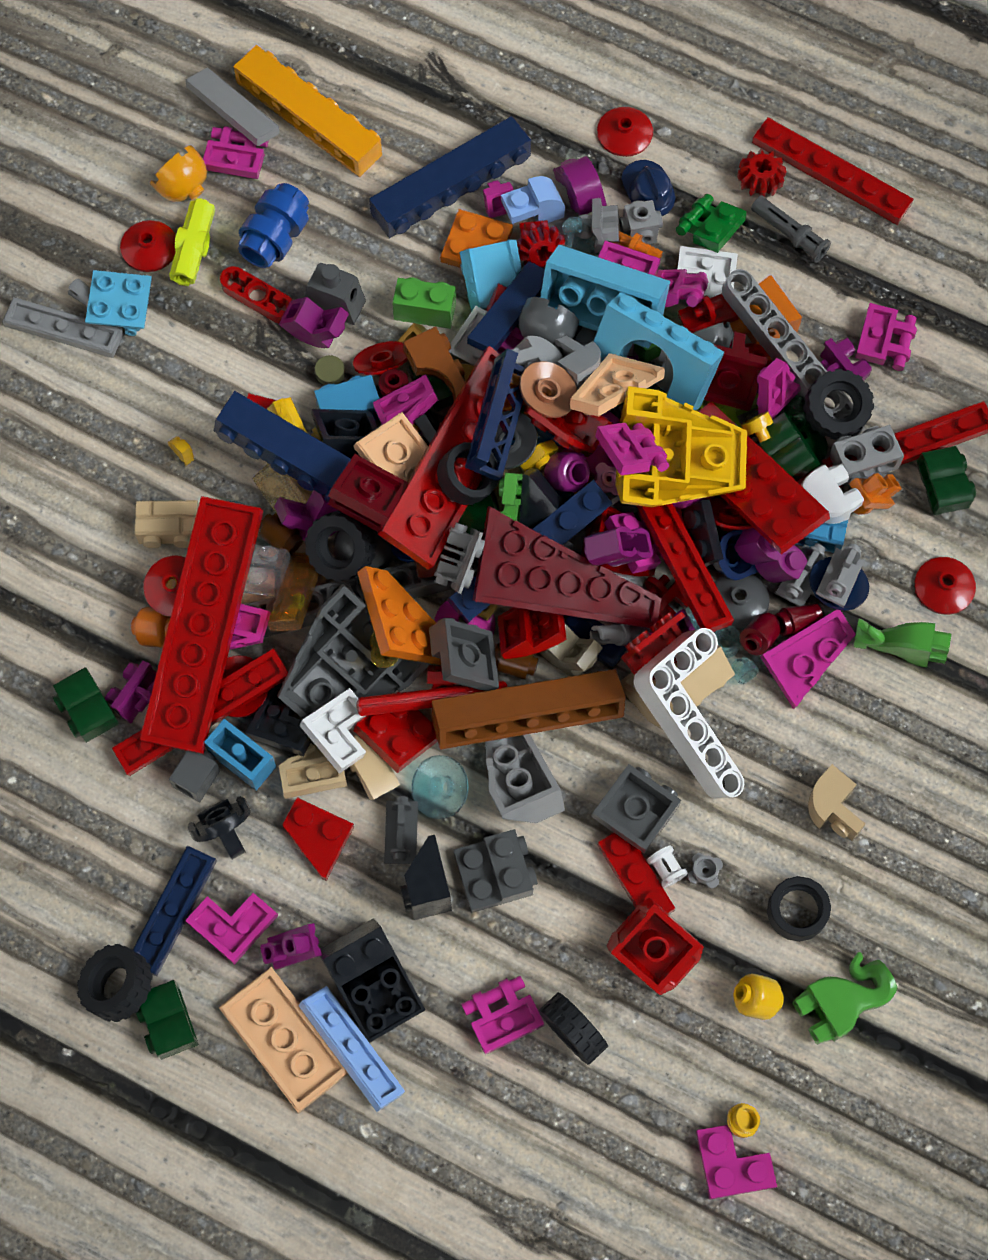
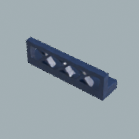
M508 348L494 361L465 468L496 481L502 479L523 403L519 385L512 389L509 385L513 373L521 376L526 368L516 364L518 353ZM507 397L512 410L511 413L503 416L502 411ZM498 425H500L505 435L502 441L496 443L495 436ZM491 451L497 461L495 469L485 466L489 461Z

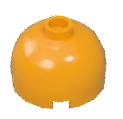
M192 145L185 147L188 153L184 156L177 153L155 174L159 179L158 181L151 180L150 185L169 201L182 202L187 198L194 201L205 190L202 184L207 177V168L203 158Z

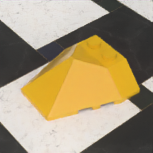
M627 387L620 423H626L630 430L637 423H642L645 428L650 429L655 437V444L662 447L665 451L669 467L667 470L660 472L656 466L650 465L648 472L620 475L616 469L615 486L622 504L656 507L742 491L746 488L747 430L714 415L709 417L694 410V406L688 403L681 404L667 398V394L659 390Z

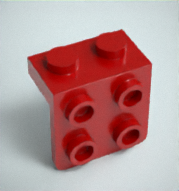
M528 407L526 413L533 417L530 423L544 432L548 431L555 436L553 439L567 449L571 448L578 453L585 450L593 454L600 444L595 436L597 427L613 424L603 415L599 417L586 415L576 410H571L567 415L559 418L545 417L531 407Z
M682 611L676 616L669 612L650 627V630L653 632L651 635L646 630L625 646L628 652L621 658L634 675L682 634V631L676 625L677 622L685 617Z

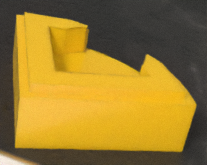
M175 436L168 441L169 447L185 466L194 461L192 448L186 440Z

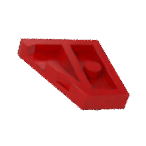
M298 797L282 824L284 830L294 840L320 877L327 881L354 829V824Z

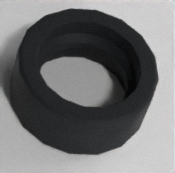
M463 442L453 447L442 457L437 468L438 483L443 493L452 501L461 505H473L482 501L498 485V481L482 475V486L477 490L465 487L458 480L454 471V462L458 458L467 459L472 442ZM490 454L489 461L485 466L495 469L497 462L494 456Z
M801 876L785 879L777 885L768 900L767 906L769 922L777 934L787 940L799 942L812 939L819 934L828 922L831 913L828 893L821 884L811 878ZM791 891H805L816 901L818 907L817 917L809 926L802 928L793 927L786 923L781 916V900Z

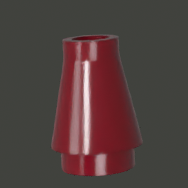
M817 603L781 608L780 612L775 614L781 624L780 635H788L789 637L796 635L823 618L822 610Z

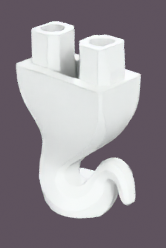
M843 464L830 468L823 465L812 471L801 484L806 491L829 511L830 519L825 522L827 524H837L848 520L850 514L862 506L864 501L857 488H853L845 493L840 489L839 486L849 480L848 472Z

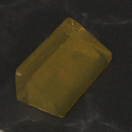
M268 463L252 478L275 513L277 512L274 506L279 497L304 504L307 503L306 498L292 478L287 474L281 475L275 472Z

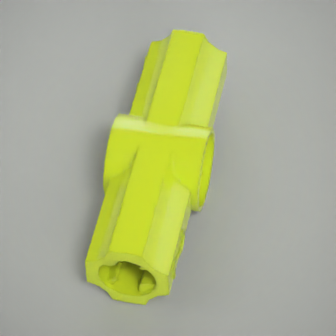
M196 198V200L190 201L184 225L179 227L176 233V253L169 276L170 280L175 281L178 285L189 286L190 284H195L201 259L206 257L210 244L209 231L215 207L205 199Z

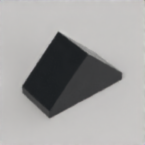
M530 468L522 476L519 521L526 527L533 529L565 503L537 468Z

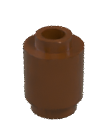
M277 513L274 515L267 514L261 520L259 537L278 553L290 557L302 545L303 540L299 533L300 531L297 528L290 529L284 526Z
M500 643L495 648L497 672L526 680L528 675L534 676L539 658L534 657V654L504 659L501 656Z

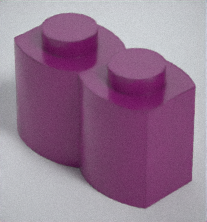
M620 526L589 535L584 539L585 555L590 563L597 566L608 564L616 567L646 559L653 555L650 534L643 528L631 530L628 527Z
M754 528L744 529L734 546L736 552L744 561L755 565L760 575L772 583L799 579L808 562L803 552L796 546H792L781 555Z

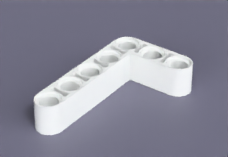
M700 628L682 633L638 670L634 677V686L706 794L714 799L736 797L744 789V778L680 683L717 649L718 643L714 632L708 628ZM696 639L698 641L699 648H697L696 646ZM674 657L677 660V667L674 664ZM652 676H654L656 679L655 686L652 682ZM670 701L673 704V712L670 709ZM688 727H689V729H690V731H691V736H690V738H689L688 732H687ZM705 754H707V756H708V762H707V763H706V760H705ZM723 779H724V781H725V788L723 787V784H722Z

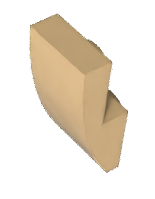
M357 734L353 737L366 753L363 758L349 768L351 772L357 773L369 799L374 800L398 787L400 783L392 768Z

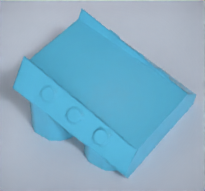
M507 240L459 252L461 258L460 267L465 278L467 298L471 312L475 306L486 309L498 283L508 287L522 270L516 240Z

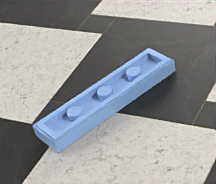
M327 986L301 1001L299 1007L376 1112L402 1096L405 1092L403 1087Z

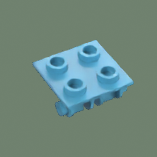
M93 270L85 323L123 327L125 334L135 336L140 329L145 328L152 276Z

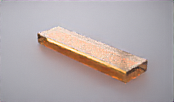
M306 552L292 553L268 620L270 631L300 630L319 576L314 566H311L309 563V557L306 555Z

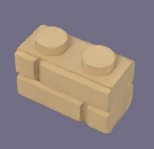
M198 500L137 501L135 536L138 543L143 544L146 548H159L161 544H173L178 548H188L199 506Z

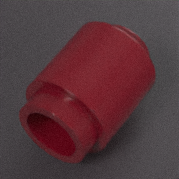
M399 369L385 371L379 379L380 398L409 384L407 375Z
M771 613L756 615L740 634L742 647L752 655L764 654L780 635L781 624L779 619Z

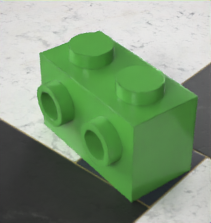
M413 277L406 279L398 278L392 302L394 320L451 329L456 307V286H450L445 282H424Z

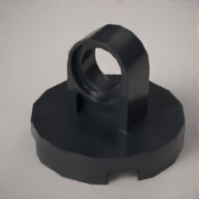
M241 796L237 797L236 803L230 804L229 800L226 799L200 812L197 815L200 821L196 824L194 822L188 824V831L192 839L196 842H205L220 837L231 860L246 853L234 830L251 813L246 799Z

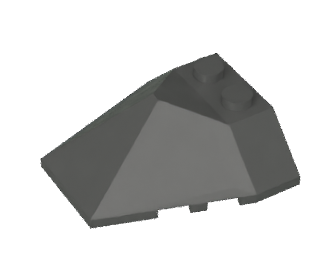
M342 584L320 607L277 696L304 719L349 688L358 698L392 694L397 690L400 692L409 687L430 664L381 656L366 603Z

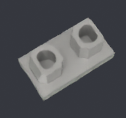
M601 198L592 199V216L587 214L579 215L573 221V232L577 237L588 239L595 235V253L601 251L605 241L619 242L618 205L602 206Z

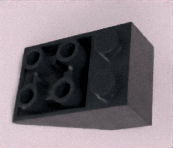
M374 918L320 948L322 953L320 958L369 1043L425 1011L382 927Z

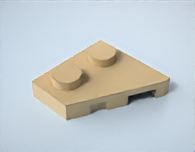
M312 743L309 745L304 757L296 755L278 765L285 799L347 786L345 772L343 771L339 774L315 744L312 745Z

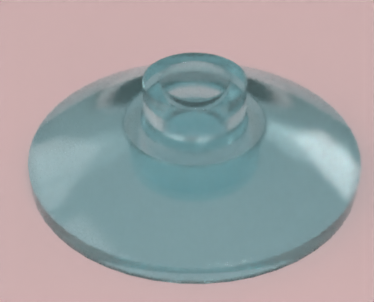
M435 755L425 759L417 767L412 779V796L414 801H418V808L423 814L434 819L449 818L458 813L466 802L469 789L468 778L464 768L458 761L449 756ZM445 782L447 783L446 793L443 790V784Z

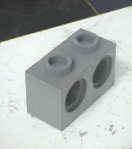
M887 425L881 428L879 426L870 427L862 434L853 437L851 435L840 437L833 444L829 457L833 466L843 464L848 472L849 480L842 484L844 487L849 485L855 478L868 479L874 473L881 475L899 469L904 454L891 426ZM873 446H880V447H882L885 451H884V452L877 451V450L874 449ZM845 455H853L857 458V461H851Z

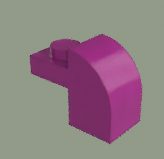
M587 156L579 159L565 160L561 163V166L553 169L555 179L566 187L571 209L579 215L592 212V199L601 198L602 206H607L599 176Z
M308 297L290 301L279 325L306 344L318 348H329L333 339L339 337L344 331V323L349 313L342 307L323 310Z
M314 490L306 504L279 497L274 506L281 523L290 529L298 528L303 541H305L308 535L309 527H312L316 519L337 511V509L328 505L323 495Z

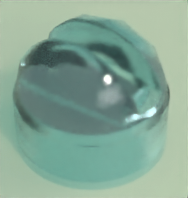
M746 657L736 659L732 664V669L735 673L733 677L739 684L749 682L759 672L756 664Z

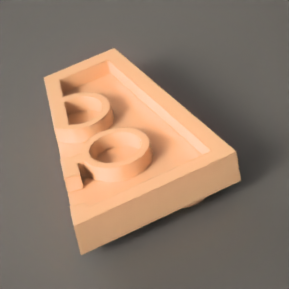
M609 353L600 363L599 367L594 370L570 398V409L583 412L586 415L599 417L624 402L628 386L647 389L664 379L665 368Z

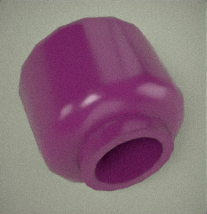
M557 452L551 455L544 467V477L554 490L558 492H578L585 487L590 476L587 460L582 455L573 452Z

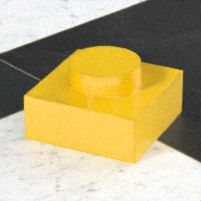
M553 439L540 443L536 446L531 457L520 466L524 471L535 467L541 470L548 463L550 456L559 448Z

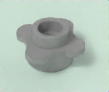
M701 853L695 854L692 857V871L688 873L689 882L692 884H706L711 889L717 887L719 884L717 877L719 870L723 867V862L717 857L704 856ZM707 868L708 873H703L702 869Z

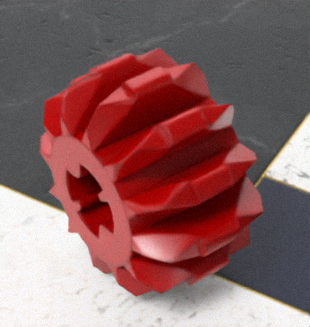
M762 148L758 151V154L750 151L747 154V158H742L740 161V169L737 173L738 181H741V190L750 189V197L755 193L764 197L766 193L774 196L777 189L783 187L785 181L786 167L782 166V157L774 158L773 151L769 154H764Z
M544 221L539 228L532 223L531 231L522 229L521 234L523 238L517 239L519 257L524 262V265L529 261L540 267H545L546 261L557 246H564L565 238L562 234H559L558 228L555 225L549 228L548 224Z

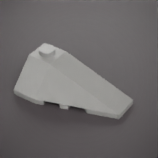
M530 734L485 742L489 793L503 819L538 823L565 811L561 789Z

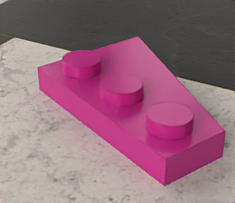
M835 610L762 654L760 658L792 708L795 709L856 634L841 610Z

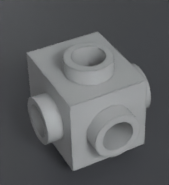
M653 200L645 202L634 201L625 205L623 217L619 218L621 232L631 237L639 233L643 235L642 242L646 244L657 243L658 230L662 228L663 222L661 212L655 210Z

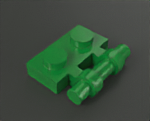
M705 194L692 204V210L689 213H685L679 219L676 232L680 236H684L689 232L693 234L694 244L718 253L744 223L747 211L722 201L716 208L710 206L714 198L710 194ZM700 217L706 219L704 222L698 221Z

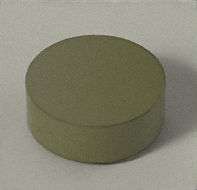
M333 355L320 358L315 365L317 380L322 385L339 384L345 376L344 364L341 359Z

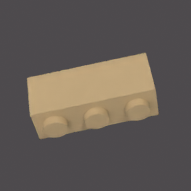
M696 639V646L697 648H699L698 641ZM717 645L716 651L680 683L697 707L707 696L723 687L735 673L721 646ZM631 672L620 681L625 695L647 721L662 729L634 686L635 675ZM656 679L652 681L654 686L656 685ZM670 701V709L673 712V704Z

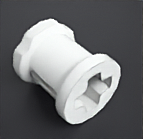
M671 845L660 849L647 859L648 864L653 865L661 877L663 888L677 883L688 874L686 869L680 867L672 854L674 849ZM664 861L667 862L668 866L671 869V872H668L667 868L663 863Z

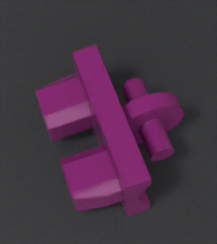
M848 337L837 342L830 338L824 342L825 348L820 354L823 360L820 363L827 372L830 370L833 372L836 369H842V371L850 370L855 375L863 377V381L870 376L872 367L865 359H861L854 364L848 359L855 352L854 345Z
M142 661L140 665L129 663L123 671V678L127 681L122 690L117 687L111 688L105 696V700L123 720L130 724L137 714L143 712L146 706L149 705L156 672L151 664Z
M307 924L267 938L268 943L260 946L263 962L265 964L273 963L274 970H278L322 956L321 949L318 947L319 939L315 937V924Z

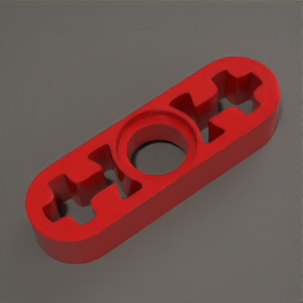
M236 266L227 267L220 275L222 289L227 295L273 322L280 323L285 311L281 310L277 313L276 306L282 308L286 305L287 308L290 301H292L290 296ZM236 278L239 279L240 285H239L238 283H235V282H233L231 285H229V281H228L229 279H231V280H233V281H234ZM254 290H262L266 293L265 297L259 301L252 300L249 296Z

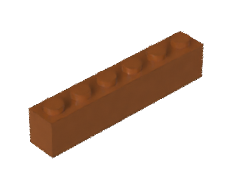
M616 669L597 671L584 675L568 676L555 680L539 681L520 686L432 700V723L441 750L623 718L626 696Z

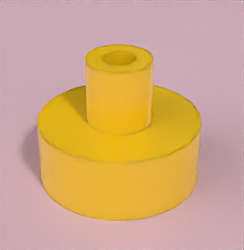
M766 411L741 424V427L747 430L748 436L755 433L761 443L771 438L766 427L771 425L773 420L769 412Z

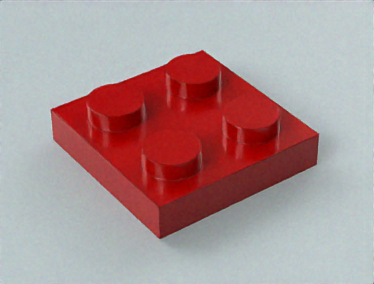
M418 709L367 715L355 724L353 730L396 773H399L438 742L433 723Z

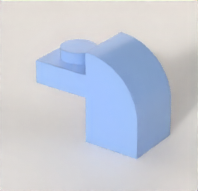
M548 177L529 178L527 186L501 195V202L512 224L534 217L535 221L548 220V223L564 218L565 205L554 182Z

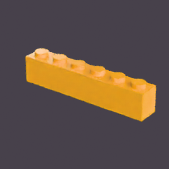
M256 45L233 66L236 82L358 177H361L382 156L381 138L374 130H368L362 126L353 114H347L341 110L332 98H326L320 94L312 83H306L299 78L291 67L282 65L270 51L265 52Z

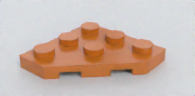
M368 566L360 569L357 574L381 656L441 665V659L433 657L431 654L429 627L436 624V622L387 570Z

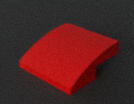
M513 607L498 616L500 651L504 659L536 654L567 640L564 615Z

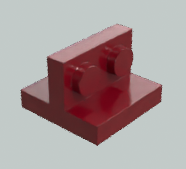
M734 331L729 348L715 345V347L724 351V354L704 400L750 412L759 388L757 377L760 371L767 366V358L749 353V347H745L746 334Z
M354 454L331 488L328 495L330 497L328 505L379 532L394 511L408 482Z

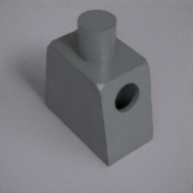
M318 263L307 284L305 297H308L323 310L342 307L349 313L345 322L354 325L366 303L358 278L353 274L340 270L334 264Z

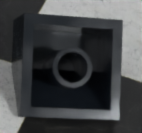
M312 409L311 412L321 441L352 459L354 454L360 456L353 447L355 443L378 428L371 410Z
M435 834L430 835L404 875L406 885L400 886L405 911H412L414 920L452 911L451 896Z

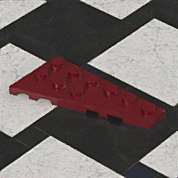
M488 506L482 540H485V544L479 557L473 601L650 628L658 621L661 604L660 597L602 566L593 565L582 555Z

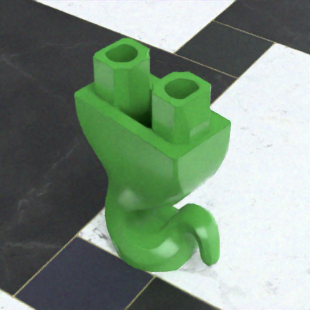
M859 618L854 647L861 649L869 647L898 656L911 664L927 668L928 661L945 664L952 634L934 631L936 623L929 622L905 623L878 630Z
M858 952L849 965V973L852 978L857 981L872 980L875 985L874 989L839 977H824L808 985L804 992L792 1002L801 1017L815 1010L821 1019L819 1023L808 1029L817 1045L831 1039L835 1042L852 1030L861 1013L880 1008L891 1001L898 987L893 975L881 960H875L860 967L863 955L861 952Z

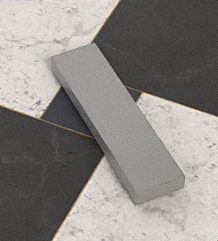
M208 67L186 79V87L256 146L279 134V126Z
M13 297L2 321L5 327L111 358L114 357L124 334L122 328L85 323L86 318L15 297Z

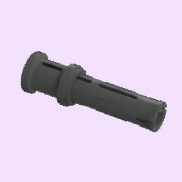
M760 195L752 204L751 211L789 237L793 247L796 249L801 248L812 257L811 260L813 262H819L831 246L830 240H823L812 231L811 226L799 224L784 211L768 201L763 195Z

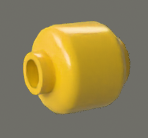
M747 974L742 977L733 993L735 1006L739 1013L755 1019H771L780 1011L783 1005L784 997L778 982L770 977L758 974Z

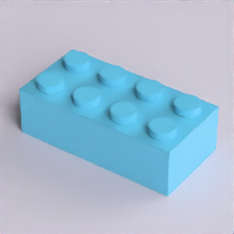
M558 245L546 261L540 298L550 300L548 306L557 309L559 304L575 314L579 319L580 326L598 331L607 305L620 292L634 297L641 304L663 315L670 281ZM645 340L633 341L634 344L649 348L652 344Z

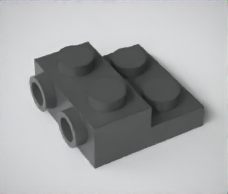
M442 618L436 624L429 627L431 654L433 657L441 659L443 680L483 691L499 688L492 631L479 628L477 625L457 622L453 618Z
M628 764L593 811L591 817L645 853L659 832L664 829L677 811L681 799L678 798V794L669 786H660L654 782L651 775L640 767L634 768Z
M515 829L485 837L484 841L454 849V856L471 913L533 896V885L538 884L533 866H526L523 855L528 854L527 844L524 836L517 837Z

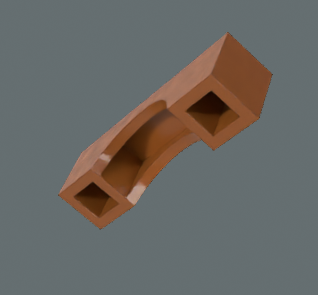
M435 326L404 341L403 351L415 375H427L441 380L450 389L455 401L465 384L462 378L465 372L458 359L453 360L449 352L451 345L446 334H440Z

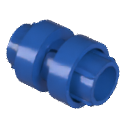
M287 183L277 184L274 189L264 191L255 205L257 214H250L239 229L241 239L238 242V251L244 259L260 268L270 267L274 261L280 262L284 259L293 244L291 237L299 236L309 220L307 214L309 200L302 191Z

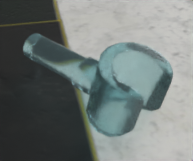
M579 216L569 217L562 224L563 233L566 234L565 247L572 249L573 234L582 232L583 224Z

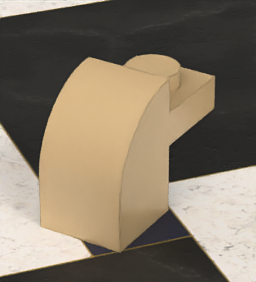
M833 764L818 779L811 791L808 800L809 814L813 823L819 829L828 820L831 823L832 829L843 838L848 837L853 841L861 832L865 823L847 809L843 802L850 796L857 784Z

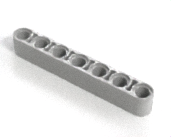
M743 269L732 271L722 286L724 299L771 359L774 361L778 358L788 364L790 372L795 376L793 382L801 386L799 394L804 399L811 386L806 382L805 374H810L817 379L827 372L753 276ZM731 282H739L743 286L744 291L733 289ZM750 305L758 306L762 314L756 315L751 312ZM768 328L776 329L780 334V338L770 336ZM792 351L797 354L798 362L789 360L786 352ZM835 390L827 394L826 397L833 400L835 404V409H830L824 404L826 412L831 417L843 419L851 414L853 404L843 391ZM863 428L860 429V430H859L856 434H854L853 436L859 435V434L861 433V431L863 430Z

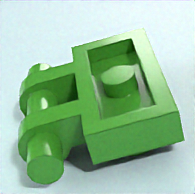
M505 472V478H502L499 484V496L502 497V504H504V511L500 513L519 522L522 476L524 473Z

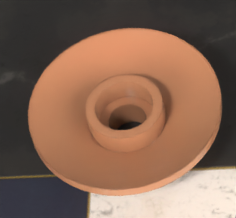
M546 361L535 362L523 371L519 381V389L524 402L528 407H531L541 415L548 418H559L567 415L572 410L570 409V398L576 393L577 387L570 374L559 365Z

